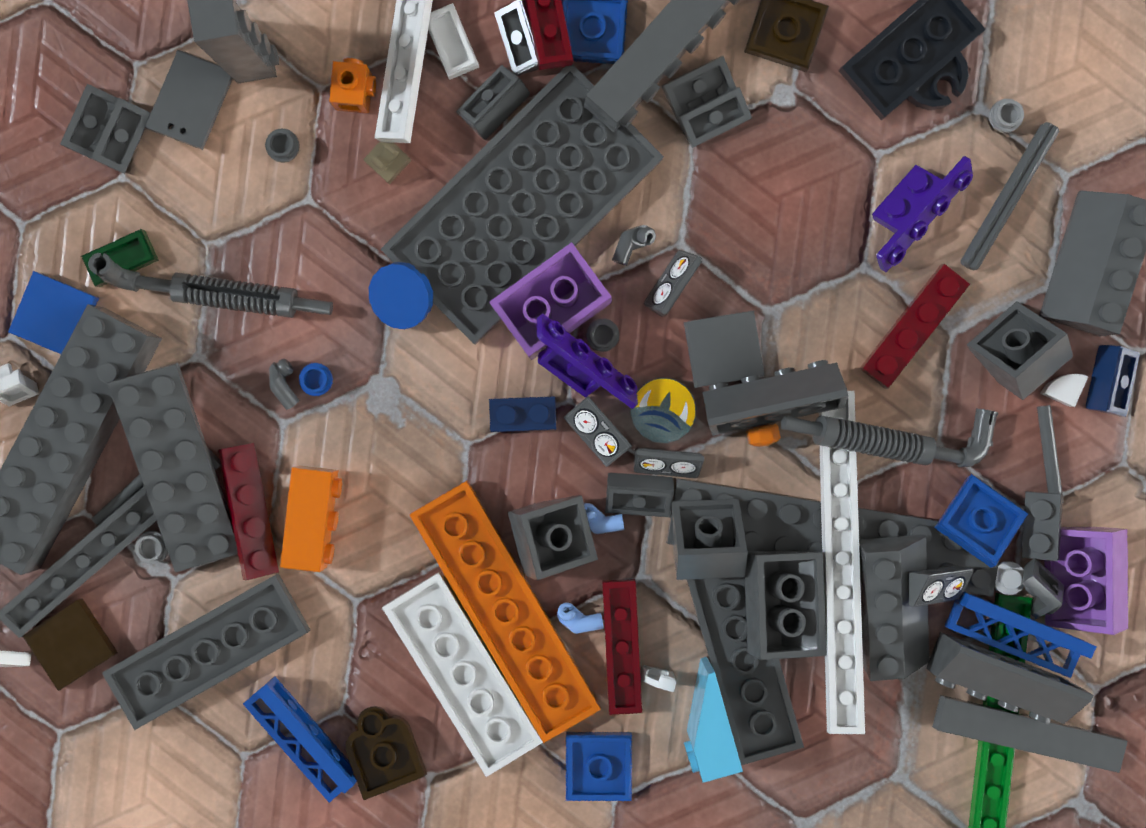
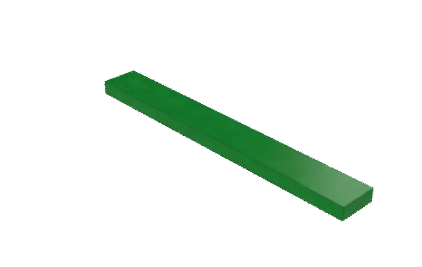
M995 593L994 604L1030 618L1031 597ZM998 621L992 624V639L999 640L1009 635L1004 623ZM1014 628L1015 632L1020 631L1019 629ZM1028 635L1018 639L1024 652L1027 650ZM1012 641L1007 643V645L1014 647ZM989 645V650L1025 663V659ZM988 696L986 701L983 700L982 705L1010 711L998 705V699ZM978 740L968 828H1006L1014 748Z

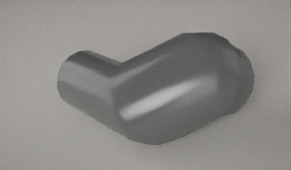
M639 225L624 231L620 236L612 261L627 266L633 250L654 243L656 239L654 229L647 225Z
M281 359L278 363L273 362L269 368V384L271 391L284 408L288 410L300 400L287 384L286 377L293 373V367L287 359Z

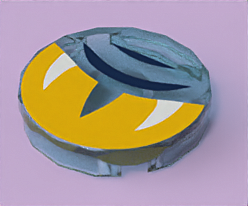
M661 377L650 380L638 388L636 392L638 405L630 409V415L633 425L642 436L652 442L669 443L679 440L689 432L695 422L697 408L692 393L684 384L675 379Z

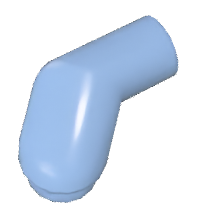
M584 503L592 533L603 534L625 530L622 514L605 516L593 504Z
M567 602L561 604L558 608V620L575 634L604 629L601 613L584 615L573 604Z

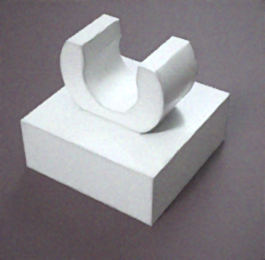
M9 363L0 366L1 403L11 406L39 394L37 383L24 376L20 369L12 371L11 364Z

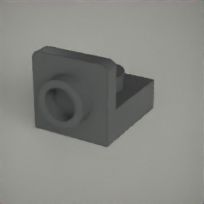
M1036 558L1026 563L1022 583L1027 592L1033 596L1031 615L1038 619L1046 613L1048 615L1055 613L1063 603L1064 585Z

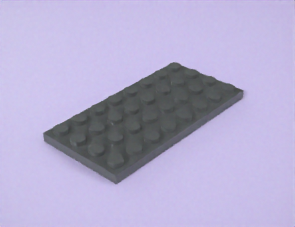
M573 64L572 66L564 67L381 248L393 263H410L420 273L425 274L433 290V303L474 345L501 320L489 303L492 299L571 242L576 246L664 158L631 123L626 128L620 125L613 132L584 107L586 95L594 85Z

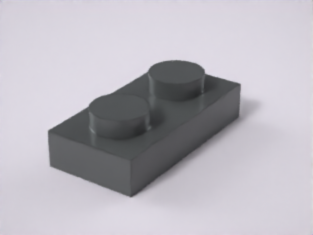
M1025 492L1024 511L1029 514L1024 520L1022 558L1059 561L1063 494Z

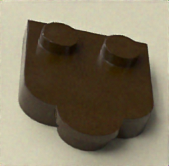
M377 706L368 707L360 713L357 719L358 730L348 737L345 750L363 801L427 775L411 727L404 718L400 716L389 717L384 709Z

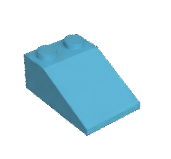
M707 657L700 658L687 725L690 741L684 742L692 772L699 771L703 783L743 772L716 674Z

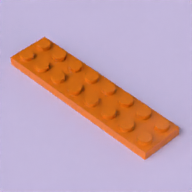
M468 480L410 513L409 516L543 743L600 711V704Z

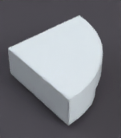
M1081 374L1062 375L1048 382L1040 394L1069 407H1075L1088 376Z
M0 651V667L30 666L31 654L29 652Z
M646 665L641 666L640 676L642 681L654 687L674 692L676 678L672 671Z

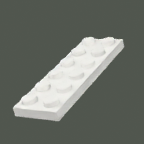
M441 572L436 573L382 607L486 777L543 743L493 656Z

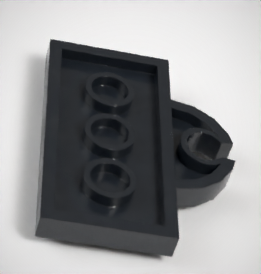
M918 0L847 61L838 71L881 121L906 99L922 109H942L952 102L948 96L938 92L937 82L939 80L949 82L952 87V94L956 97L963 93L969 74L967 62L961 51L986 29L961 0Z

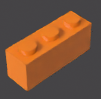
M308 466L292 467L280 568L321 572L327 568L328 564H332L335 546L330 544L331 532L336 531L338 524V511H334L335 498H340L342 491V479L338 478L339 470Z

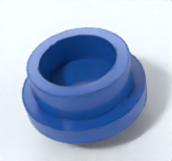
M311 363L300 372L299 384L305 393L311 396H321L330 390L333 384V376L325 365Z

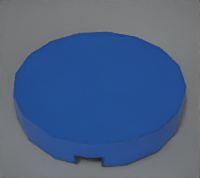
M395 262L380 268L373 275L369 285V301L373 312L383 323L392 328L405 330L417 326L426 319L433 306V290L429 279L410 263Z

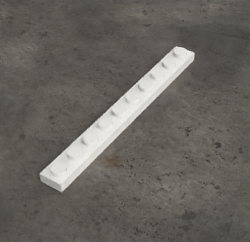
M847 391L848 399L844 408L819 413V416L855 422L854 391ZM820 446L822 552L827 656H825L827 733L865 734L857 457L855 451L851 452L844 449Z

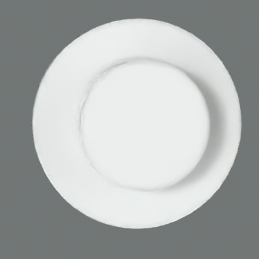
M1010 561L998 564L995 589L1006 595H1014L1020 592L1024 587L1022 583L1024 569L1017 563Z

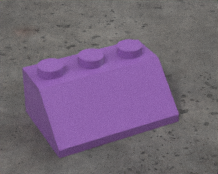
M571 242L489 303L532 361L547 347L546 344L537 338V317L544 314L552 321H558L568 333H571L610 305L612 297Z
M1061 527L1059 561L1044 560V567L1064 585L1063 603L1055 613L1045 614V625L1115 635L1128 629L1127 529Z

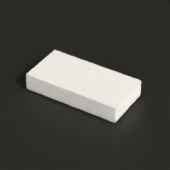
M452 3L432 11L428 31L449 80L479 68L478 61L454 4Z

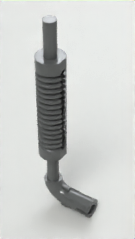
M101 253L92 255L88 262L89 269L94 274H97L105 283L135 292L139 289L170 293V298L173 302L190 303L193 305L202 304V306L208 305L209 307L214 306L216 308L221 307L237 311L246 310V312L252 311L253 313H265L266 315L271 314L273 316L277 314L278 316L293 318L296 310L331 315L333 311V302L299 298L297 290L294 288H279L278 286L273 287L272 285L267 286L258 283L254 285L251 282L248 284V282L242 283L241 281H229L228 279L223 280L207 276L198 277L197 275L192 276L191 274L178 272L174 273L171 280L141 276L139 272L120 267L105 253L103 256Z
M976 408L974 426L971 437L968 438L967 447L960 448L959 450L936 446V441L932 437L821 415L815 422L784 416L781 420V429L812 435L814 443L820 446L844 449L851 452L855 451L857 453L912 462L924 466L929 465L933 459L956 463L958 467H971L980 463L987 455L990 446L993 447L992 438L998 412Z

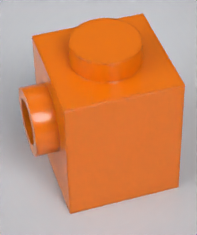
M344 58L343 62L333 61L329 98L331 105L337 111L369 113L370 97H375L376 77L372 76L367 64H364L359 59Z

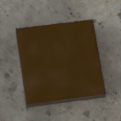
M761 0L744 52L807 72L829 6L813 0Z
M83 598L75 601L22 636L58 691L118 653Z

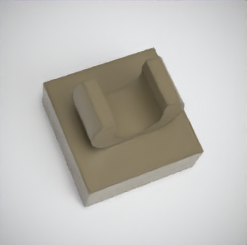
M379 142L363 159L389 185L412 161L395 143Z

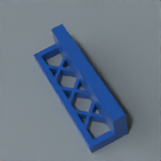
M963 592L960 599L954 601L945 623V627L1069 678L1072 677L1080 655L1092 659L1097 647L1082 639L967 592ZM963 607L973 610L979 623L967 628L958 625L957 621ZM983 615H985V616H987V617H990V618L984 620ZM1000 621L1005 624L1009 635L999 640L992 639L987 626ZM1014 628H1017V629H1019L1020 631L1015 632V631H1014ZM982 629L984 635L975 631ZM1028 634L1034 635L1040 648L1028 653L1024 652L1018 639ZM1044 640L1049 641L1051 643L1046 645ZM1012 641L1014 647L1007 645V643ZM1060 646L1070 650L1063 667L1053 663L1049 651ZM1043 654L1045 660L1036 656Z
M276 676L243 703L247 710L329 803L341 792L345 794L355 785L357 780L349 760ZM261 698L273 713L263 712L255 701ZM280 721L295 738L285 737L280 732ZM302 746L316 762H307L301 756ZM323 770L337 785L333 790L323 781Z

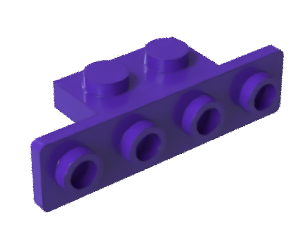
M963 156L943 180L915 165L872 213L874 221L895 233L876 255L881 270L887 272L892 266L898 265L903 260L906 250L915 240H920L925 235L928 225L937 215L941 216L948 209L951 199L959 190L963 191L968 187L973 178L970 158Z
M544 314L537 317V338L547 345L538 354V363L585 398L602 386L631 409L638 405L637 385L630 376L621 374L608 359L599 357L591 351L583 340L576 339L570 335L558 321H552Z

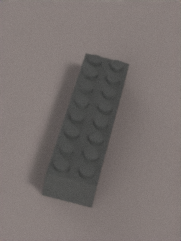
M90 304L86 306L0 469L1 565L20 575L41 569L120 419L107 383L145 372L162 340L161 337L105 307Z

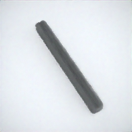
M1045 122L1038 128L962 257L961 264L967 269L974 271L981 266L1059 133L1057 126Z

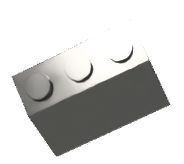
M748 552L745 570L747 653L760 660L827 656L823 552Z

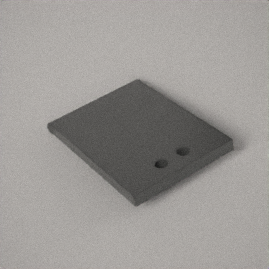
M177 50L145 127L148 130L203 150L233 78L219 65Z

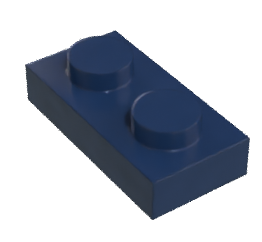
M555 396L489 399L490 432L556 430Z

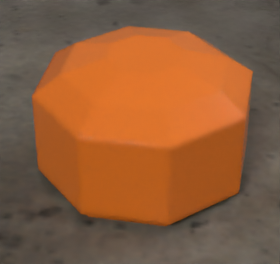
M776 423L749 428L746 431L748 443L756 447L772 445L781 438L779 427Z

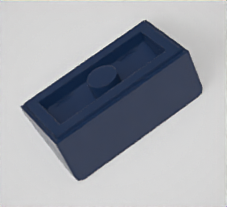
M1099 345L1086 401L1087 409L1126 417L1139 362V352L1122 346Z

